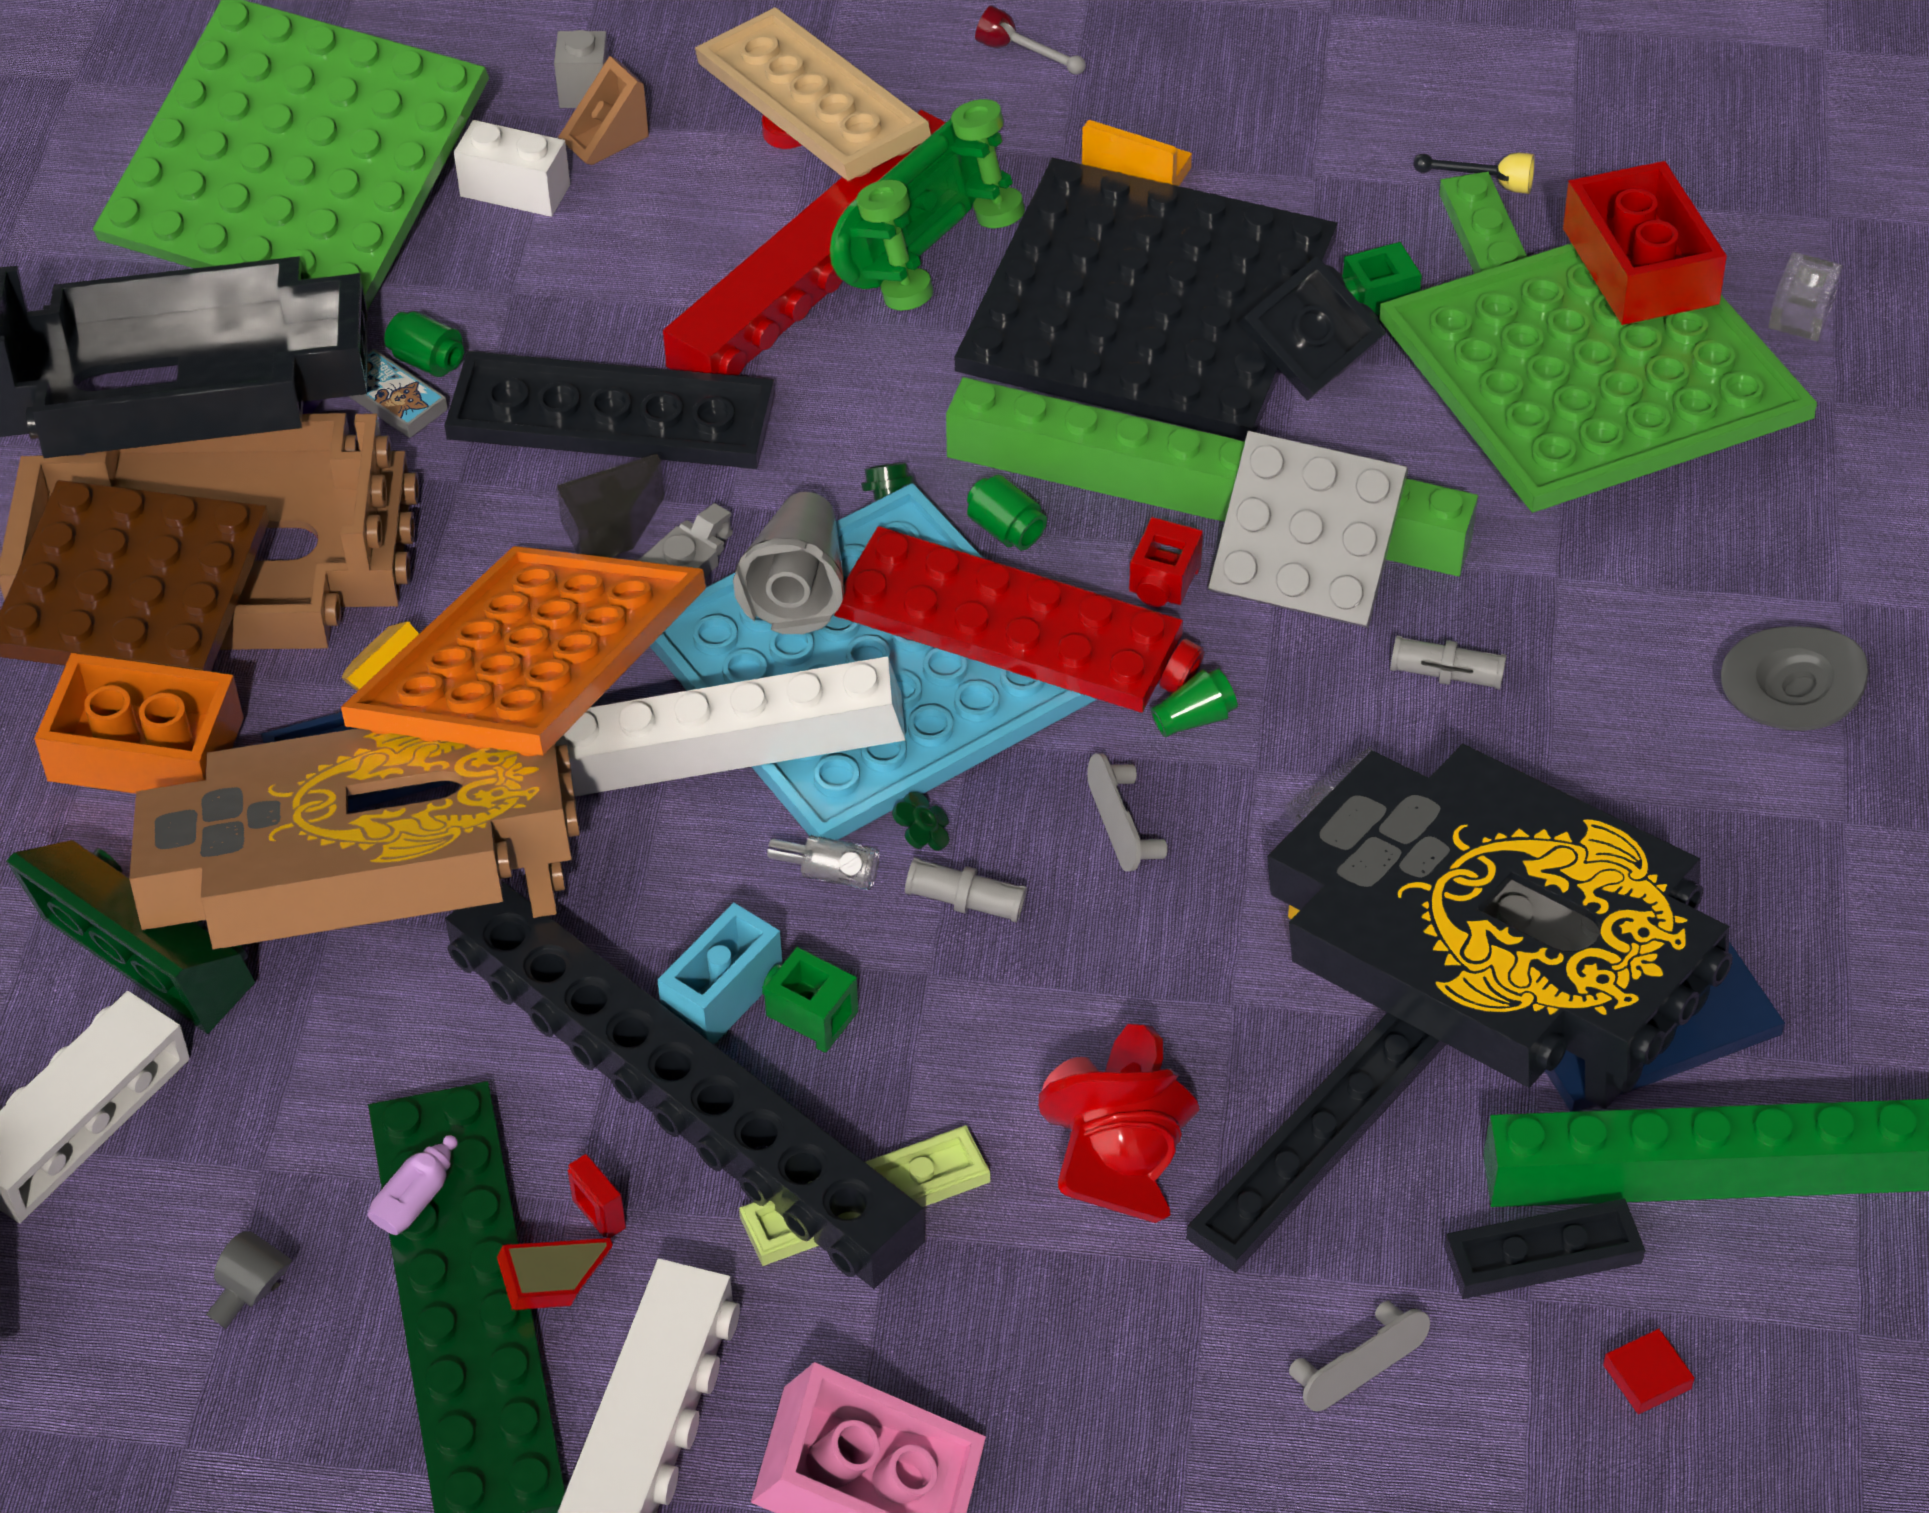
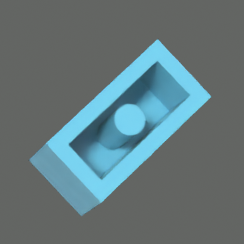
M733 902L658 978L660 1004L714 1045L762 995V986L769 971L776 964L783 965L780 930Z

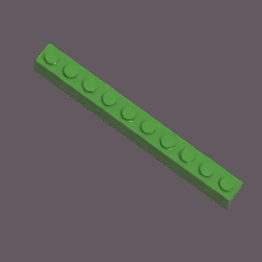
M962 377L946 412L948 458L1225 522L1245 444V441L965 377ZM1406 478L1386 560L1460 577L1473 538L1478 495Z

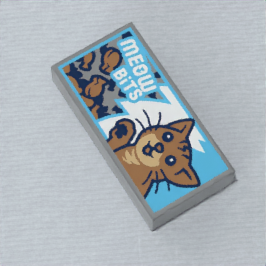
M375 349L368 353L367 394L348 396L373 414H377L379 418L409 438L448 410L445 396Z

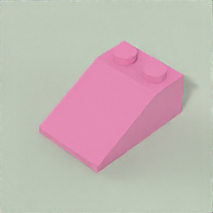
M814 1362L784 1387L751 1503L774 1513H967L986 1436Z

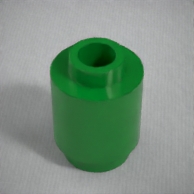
M399 312L391 319L386 328L384 341L386 347L392 351L393 356L435 377L445 376L450 371L456 369L463 358L464 347L462 345L461 333L457 329L420 312Z
M1001 475L979 480L968 494V518L1008 548L1015 546L1020 551L1027 550L1040 538L1046 527L1047 517L1041 513V506Z

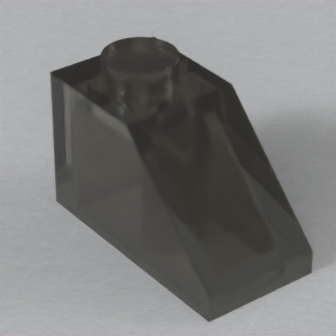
M658 454L556 485L561 523L577 554L611 558L617 554L634 549L664 499L662 467Z

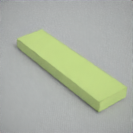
M966 1125L865 1162L922 1207L990 1183V1170ZM769 1201L764 1206H759L753 1202L739 1208L740 1219L762 1266L819 1246L814 1242V1237L809 1241H803L788 1228L783 1216L775 1211V1204L772 1201ZM845 1212L838 1215L837 1217L842 1219H853L861 1214L856 1212Z

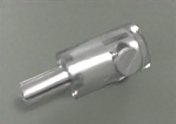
M810 835L806 845L777 839L770 840L768 844L772 848L803 854L801 856L767 849V856L771 859L801 864L802 877L864 890H871L875 882L880 856L878 848L816 835Z

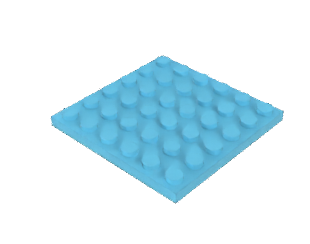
M913 483L836 521L844 583L878 526L982 558ZM735 573L706 587L686 610L650 645V648L687 691L888 656L901 691L905 741L752 766L753 770L817 845L828 846L891 812L897 803L904 802V798L910 792L924 794L1097 700L1093 697L834 615L831 616L830 622L822 629L806 634H781L772 631V624L757 616L755 621H753L740 607L734 593L733 578Z

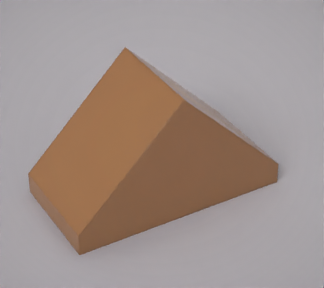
M609 56L558 137L565 140L566 145L589 165H594L649 137L644 84L619 60Z

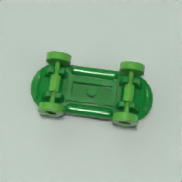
M978 99L962 104L955 109L951 118L881 179L866 186L858 193L857 198L845 209L838 219L831 237V265L841 280L847 285L860 289H871L881 286L884 302L887 307L893 310L903 311L917 308L925 304L933 295V286L929 273L918 268L921 265L919 257L960 222L965 214L972 209V206L977 222L986 228L1009 226L1017 222L1024 215L1025 206L1022 194L1017 189L1009 187L1013 184L1011 175L1000 169L996 155V147L1002 143L1001 134L998 131L1004 124L1001 107L997 102L989 99Z

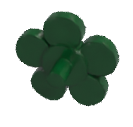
M910 792L904 798V802H899L893 807L892 815L896 823L908 827L905 831V839L911 846L922 849L928 843L932 849L941 851L948 845L949 836L944 829L949 824L948 817L939 806L934 805L929 809V801L924 795L918 792Z

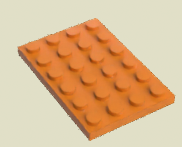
M513 546L341 706L345 727L370 730L375 734L393 733L419 737L421 740L428 742L440 740L468 744L475 749L495 748L515 751L524 756H543L706 589L703 569Z

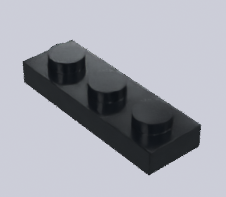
M1625 1198L1446 1233L1444 1248L1462 1299L1641 1264L1645 1254L1643 1242Z

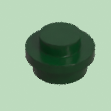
M906 462L865 468L866 481L861 482L862 491L873 490L874 500H880L905 487L904 485L915 483L914 475H908Z

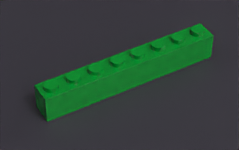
M1929 1099L1490 1115L1483 1153L1490 1206L1596 1204L1623 1198L1626 1199V1202L1929 1191Z

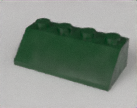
M70 840L14 852L6 860L44 921L206 1034L211 1032L255 984L244 962L248 957L246 951L240 945L213 949L210 935L205 931L206 926L202 920L142 930L129 878L122 874L121 866L109 854L99 848L91 853L75 841Z

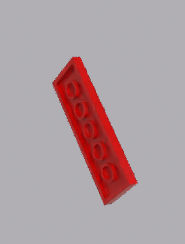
M880 526L876 528L846 579L843 601L840 608L834 614V616L1140 713H1143L1183 634L1182 619Z

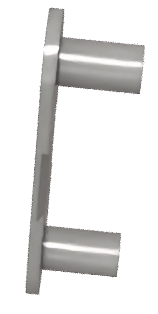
M1095 753L1090 758L1088 764V784L1122 869L1124 871H1135L1140 864V860L1165 859L1167 855L1166 841L1164 839H1140L1130 812L1126 811L1117 789L1118 784L1135 783L1137 776L1135 766L1133 764L1110 765L1105 754Z
M1384 1301L1377 1307L1375 1317L1385 1326L1377 1331V1335L1350 1353L1345 1352L1320 1370L1305 1358L1296 1359L1290 1366L1289 1374L1305 1387L1303 1391L1304 1404L1313 1411L1325 1410L1422 1344L1429 1332V1316L1420 1309H1411L1404 1313L1390 1301Z

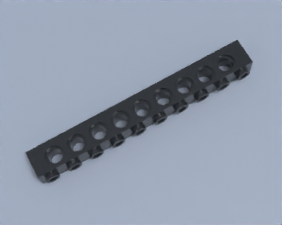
M501 880L503 902L457 909L445 918L450 941L448 952L453 961L463 971L467 973L475 971L488 982L493 993L503 1003L511 1005L514 1002L529 1015L534 1026L547 1037L555 1035L568 1045L572 1054L582 1066L589 1070L596 1068L607 1076L616 1091L626 1101L630 1103L638 1101L652 1112L657 1123L666 1133L673 1137L681 1135L696 1147L699 1156L710 1168L715 1171L725 1170L740 1183L742 1190L754 1203L764 1206L769 1201H772L775 1204V1211L784 1218L788 1228L803 1241H809L814 1237V1242L828 1252L833 1264L843 1274L849 1277L857 1275L875 1289L925 1243L924 1208L550 917L533 918L531 903ZM716 1112H724V1113L716 1114V1115H713V1114H712V1113H716ZM758 1146H768L762 1149H754ZM802 1180H811V1181H812V1182L806 1183V1184H799V1183H797V1182L802 1181ZM845 1212H856L861 1214L853 1219H842L837 1217L838 1215Z

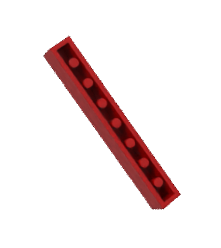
M922 109L918 112L920 116L928 121L931 135L946 123ZM920 144L913 147L908 153L897 155L872 168L869 173L863 176L855 177L849 181L843 177L840 178L664 328L663 340L666 367L671 370L738 376L744 366L763 350L769 349L776 339L791 325L805 318L809 310L828 293L836 291L843 280L836 275L831 265L830 244L838 219L845 209L857 198L858 193L863 188L881 179Z

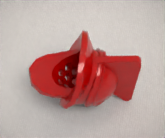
M1127 1024L1114 1041L1105 1072L1073 1074L1050 1082L1039 1093L1038 1106L1040 1114L1049 1123L1072 1130L1058 1179V1188L1062 1194L1157 1223L1171 1214L1170 1208L1156 1180L1172 1162L1176 1153V1145L1181 1140V1129L1194 1118L1200 1108L1196 1098L1176 1080L1180 1076L1178 1073L1170 1069L1161 1070L1164 1060L1163 1039L1153 1026Z

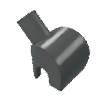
M244 1231L236 1235L226 1245L217 1261L214 1279L224 1288V1291L207 1312L206 1316L224 1329H227L245 1303L252 1307L281 1285L276 1281L286 1273L292 1262L291 1259L253 1232Z

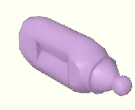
M452 1135L445 1136L442 1144L426 1147L423 1152L408 1158L373 1199L367 1214L369 1219L378 1227L393 1235H398L408 1229L442 1188L446 1180V1171L450 1167V1150L457 1147V1139Z

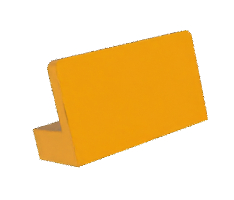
M1087 120L1082 128V164L1176 186H1180L1191 169L1192 153L1172 145L1092 120Z

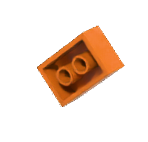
M71 653L34 739L47 781L136 794V791L206 780L207 753L232 749L244 717L234 676L231 674Z

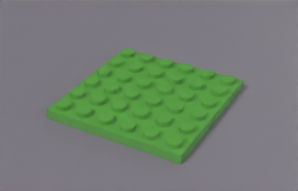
M221 0L94 225L93 231L100 241L190 268L300 256L304 279L360 273L368 311L489 80L486 68L253 2Z
M1572 243L1380 304V321L1532 513L1814 419L1817 402L1722 295L1719 305L1621 325Z

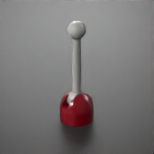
M989 6L978 22L975 40L988 47L1000 48L1007 46L1013 41L1067 66L1071 74L1079 75L1085 70L1086 63L1081 56L1074 55L1069 57L1016 33V26L1012 17L999 8Z

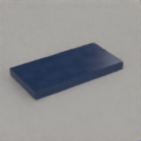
M1730 941L1729 953L1732 954L1733 960L1726 978L1719 986H1710L1708 999L1700 1012L1692 1016L1686 1024L1677 1027L1670 1046L1666 1051L1658 1054L1652 1063L1643 1066L1639 1080L1630 1091L1782 1035L1785 1026L1784 1020ZM1566 1050L1559 1065L1554 1070H1545L1570 1112H1576L1595 1104L1585 1099V1060Z

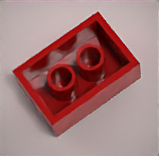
M1666 161L1568 180L1563 230L1621 325L1720 304L1727 255Z

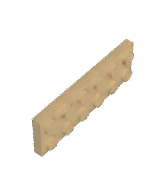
M776 7L695 47L698 63L847 181L869 173L872 168L897 155L908 153L913 147L931 136L926 119Z

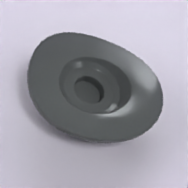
M1787 626L1759 631L1742 639L1733 646L1722 664L1721 683L1729 702L1738 711L1752 720L1778 729L1807 731L1830 726L1848 715L1859 703L1865 692L1869 670L1864 651L1851 638L1827 629Z

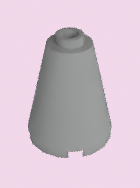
M799 492L788 497L740 558L733 578L735 598L744 613L753 621H755L757 616L772 624V631L781 634H806L822 629L830 622L831 616L840 608L844 597L845 585L836 518L832 505L824 497L812 492Z

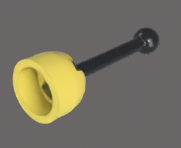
M1421 153L1415 157L1413 165L1416 171L1420 173H1427L1431 169L1466 173L1489 172L1490 175H1497L1499 183L1506 190L1530 194L1534 176L1535 155L1530 153H1511L1502 159L1498 165L1436 160L1426 153Z

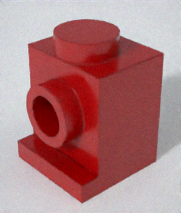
M1151 517L1130 562L1129 592L1137 593L1138 598L1149 606L1161 607L1167 602L1181 606L1194 575H1198L1201 568L1203 531ZM1161 544L1182 549V553L1178 554L1161 549Z

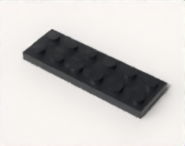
M467 351L444 426L447 440L757 469L775 394L774 379Z

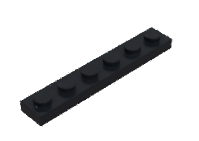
M1387 1013L1187 1225L1186 1239L1236 1273L1447 1044Z

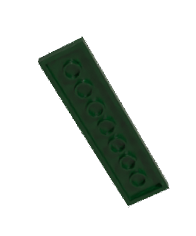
M488 1081L368 1104L382 1189L404 1162L414 1154L423 1152L426 1147L442 1144L445 1136L448 1135L454 1136L458 1141L457 1147L450 1150V1167L446 1171V1180L440 1191L408 1229L398 1235L389 1233L434 1513H558L565 1490L531 1309L512 1310L497 1260L502 1246L518 1244Z

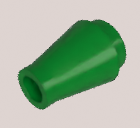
M1217 668L1209 673L1202 669L1164 701L1150 708L1158 730L1163 737L1167 738L1177 732L1227 720L1228 713L1237 709L1238 703L1229 681L1220 669Z

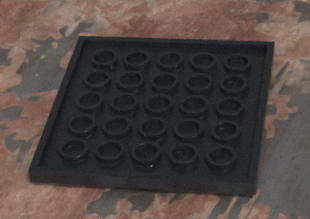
M1052 157L954 356L955 371L1245 441L1248 431H1257L1281 371L1239 325V322L1313 258L1318 256L1326 264L1337 237L1338 222Z

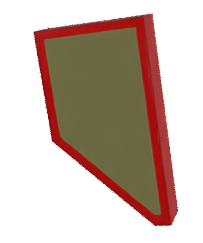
M611 1238L503 1245L497 1260L512 1310L571 1306L597 1268L607 1258L613 1246Z

